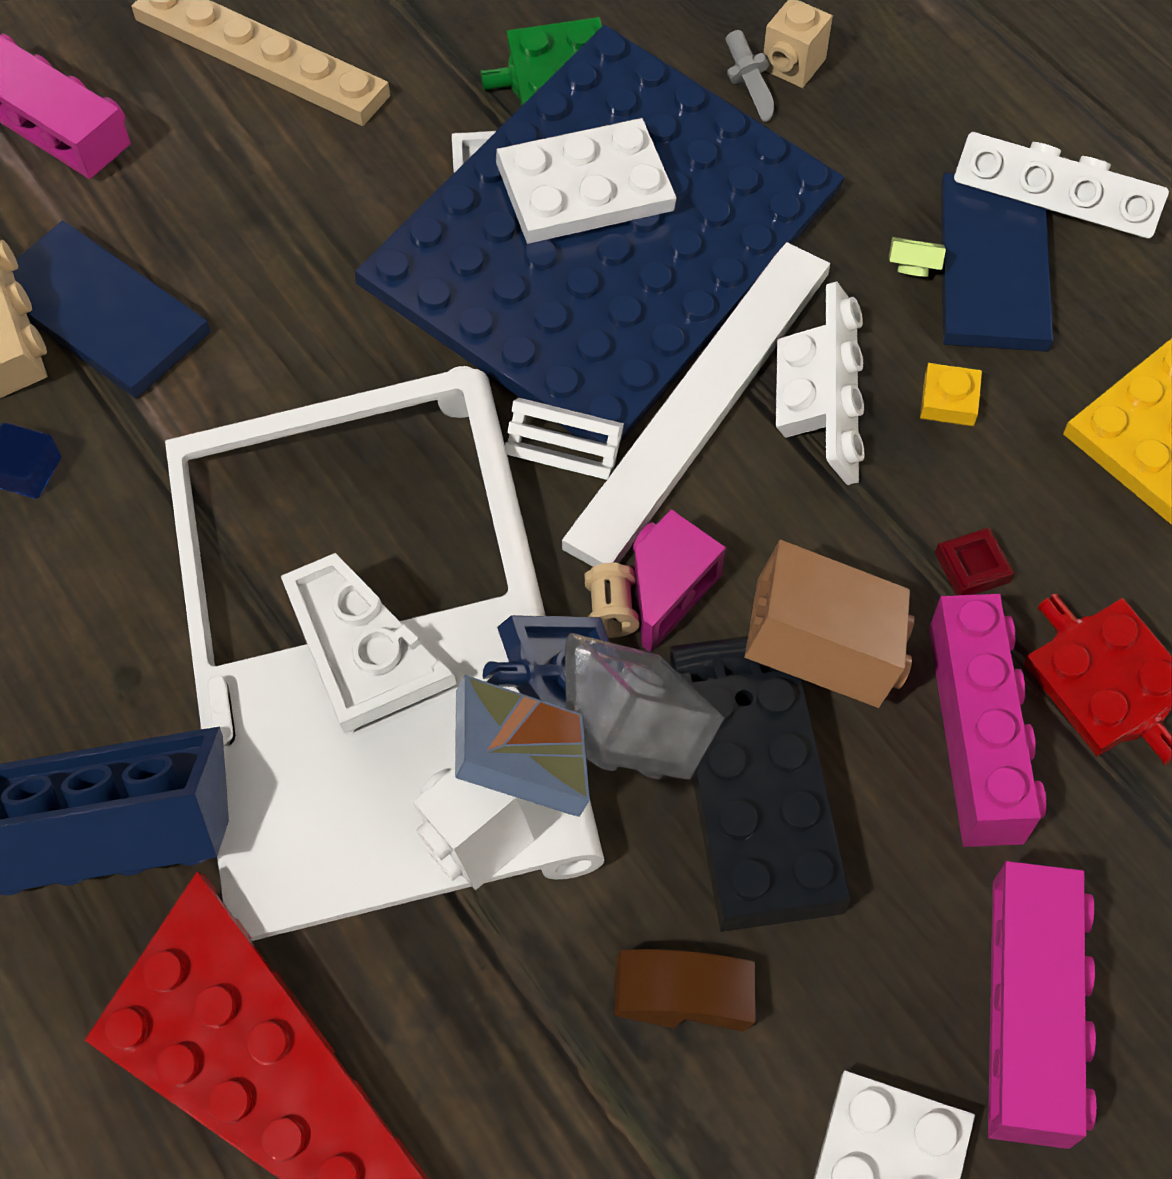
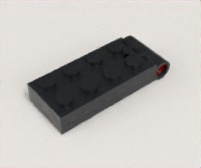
M748 636L670 646L672 677L677 695L720 932L842 915L845 913L851 900L802 680L744 658Z

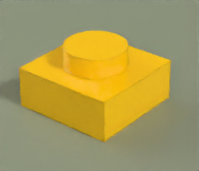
M928 363L924 377L920 419L974 426L978 415L982 370Z

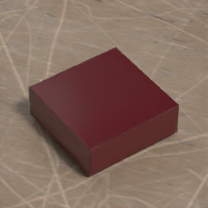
M990 527L938 543L935 550V555L957 596L975 595L1009 584L1014 576V572Z

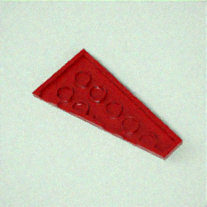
M197 871L84 1041L278 1179H429L400 1138L394 1136L370 1102L372 1100L358 1081L352 1079L335 1056V1050L277 971L272 970L250 940L252 937L241 922L232 916L217 895L218 891L207 876Z

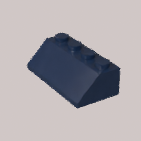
M220 726L0 764V895H14L28 888L58 883L69 886L78 884L88 878L113 874L130 876L141 873L149 868L179 863L191 866L202 863L210 858H216L229 822L224 743Z

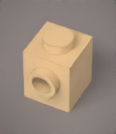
M788 0L766 26L763 53L766 54L770 65L765 71L803 88L826 60L833 15L802 1Z

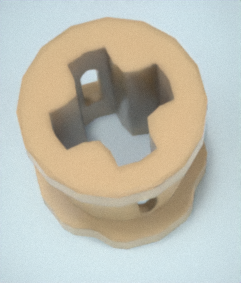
M603 563L593 566L591 570L584 574L585 587L591 591L592 613L588 617L601 618L608 638L622 637L635 632L639 628V614L632 609L631 587L635 585L636 581L635 571L632 567L619 563Z

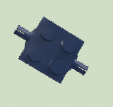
M511 615L497 627L509 662H487L482 674L483 679H488L486 682L500 687H515L521 694L582 714L584 736L625 734L639 724L629 696V685H648L652 679V670L646 669L650 667V664L646 661L624 662L621 660L609 642L600 617Z

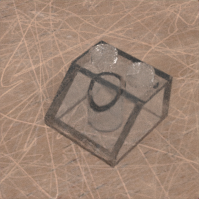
M570 633L565 641L566 709L582 714L586 758L596 766L609 771H615L619 766L635 769L653 779H661L663 775L690 780L724 717L660 655Z

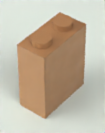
M779 540L757 580L744 658L879 708L892 688L900 689L904 685L911 669L912 656L906 654V645L914 626V616L908 614L910 589L786 541Z

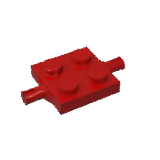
M1057 593L1051 595L1050 599L1046 598L1038 606V610L1043 613L1058 633L1052 641L1027 655L1024 665L1096 757L1121 742L1137 740L1143 737L1162 761V764H1169L1172 761V734L1164 726L1163 721L1169 712L1172 711V656L1124 598H1121L1095 615L1080 619L1074 616Z

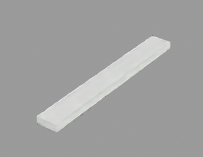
M785 243L562 539V550L591 566L603 563H620L639 533L649 523L777 346V339L783 338L826 279L830 268L829 262L792 244Z

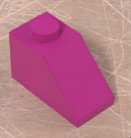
M672 509L658 524L651 522L646 525L637 536L633 545V550L635 551V588L642 647L650 653L655 650L718 581L723 573L726 547Z

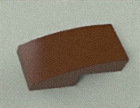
M621 950L616 955L614 1016L673 1029L686 1019L744 1032L755 1024V962L690 951Z

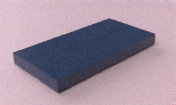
M944 173L941 181V244L946 248L942 266L943 344L1049 351L1053 342L1046 209L959 184L954 179L955 173Z
M63 220L16 258L18 269L12 272L15 281L23 287L31 302L32 311L26 313L29 321L135 399L211 332L206 319Z

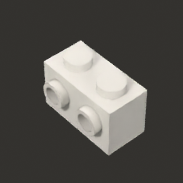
M455 767L453 769L446 768L434 774L422 787L421 795L412 801L424 822L416 831L430 848L428 852L451 881L462 874L475 891L534 842L517 797L455 778Z

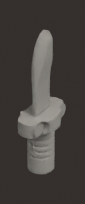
M741 30L732 31L725 40L736 64L728 69L727 74L733 84L746 83L761 120L768 122L773 116L774 101L761 73L769 68L770 63L765 53L752 54Z

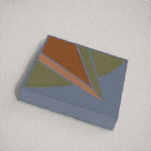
M464 675L456 690L455 778L580 817L590 801L582 714Z

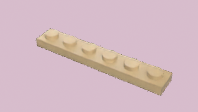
M137 0L132 5L136 21L361 126H364L390 97L387 81L213 1Z

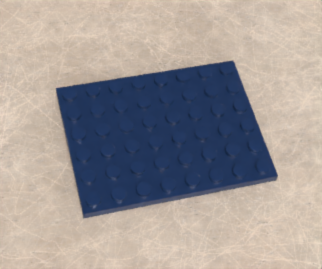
M604 24L355 271V281L364 290L520 398L624 423L620 445L723 326L786 242L793 245L841 189L844 176ZM643 118L676 195L674 211L527 244L496 164L497 149ZM558 423L577 437L607 444L608 435Z

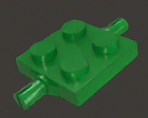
M600 17L506 30L510 55L508 67L480 70L483 91L511 86L522 106L602 27Z

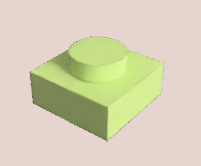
M892 237L889 261L899 263L897 272L928 277L930 268L942 270L946 248L941 244Z

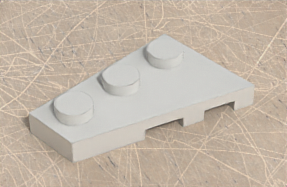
M336 553L281 576L344 733L457 685L454 674L420 643L419 638L405 624L402 625L381 603L380 598Z

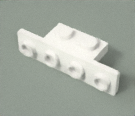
M971 132L968 135L954 176L957 183L1146 239L1153 236L1169 194V190L1166 187L1109 171L1111 164L1092 157L1081 156L1079 162L1059 157L1061 150L1047 144L1032 142L1031 147L1027 148L975 132Z
M836 281L826 285V325L777 339L776 428L787 438L826 427V459L847 485L859 482V462L864 460V445L858 432V416L863 415L864 412L863 398L858 388V372L863 369V357L857 343V329L862 327L863 318L857 300L854 297L849 298Z

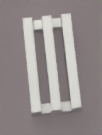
M522 398L513 401L512 412L514 414L512 421L509 422L507 432L510 433L509 439L505 443L507 455L605 480L610 477L614 471L624 423ZM526 415L608 435L607 444L525 424ZM522 436L603 456V463L522 443Z

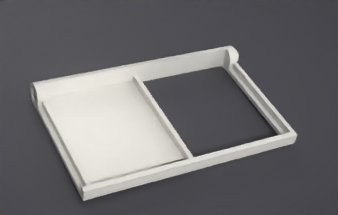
M459 366L448 372L165 440L201 729L220 726L223 735L229 822L217 858L224 905L232 916L241 922L252 937L250 940L254 941L472 887L462 874L451 881L428 852L430 848L416 831L424 822L412 801L421 795L422 787L434 774L446 768L453 769L455 767L456 690L464 675L486 682L488 679H483L482 674L487 662H509L497 627L511 615L546 616L487 375L478 369ZM438 400L439 407L444 414L455 418L469 417L508 584L507 593L501 597L399 621L402 625L405 624L419 638L420 643L454 674L457 685L344 733L308 644L215 666L188 461ZM503 687L519 693L515 687ZM229 693H230L231 706H232V714H233V721H234V728H235V740H234V742H233L231 745H230V740H231L232 737H233V726H232V719H231V712H230V704H229V697H228V694H229ZM518 798L534 842L485 883L540 869L546 878L554 880L569 879L588 874L602 866L604 856L591 802L589 801L580 817Z

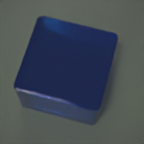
M6 422L1 424L0 489L34 499L40 497L62 457L51 435Z

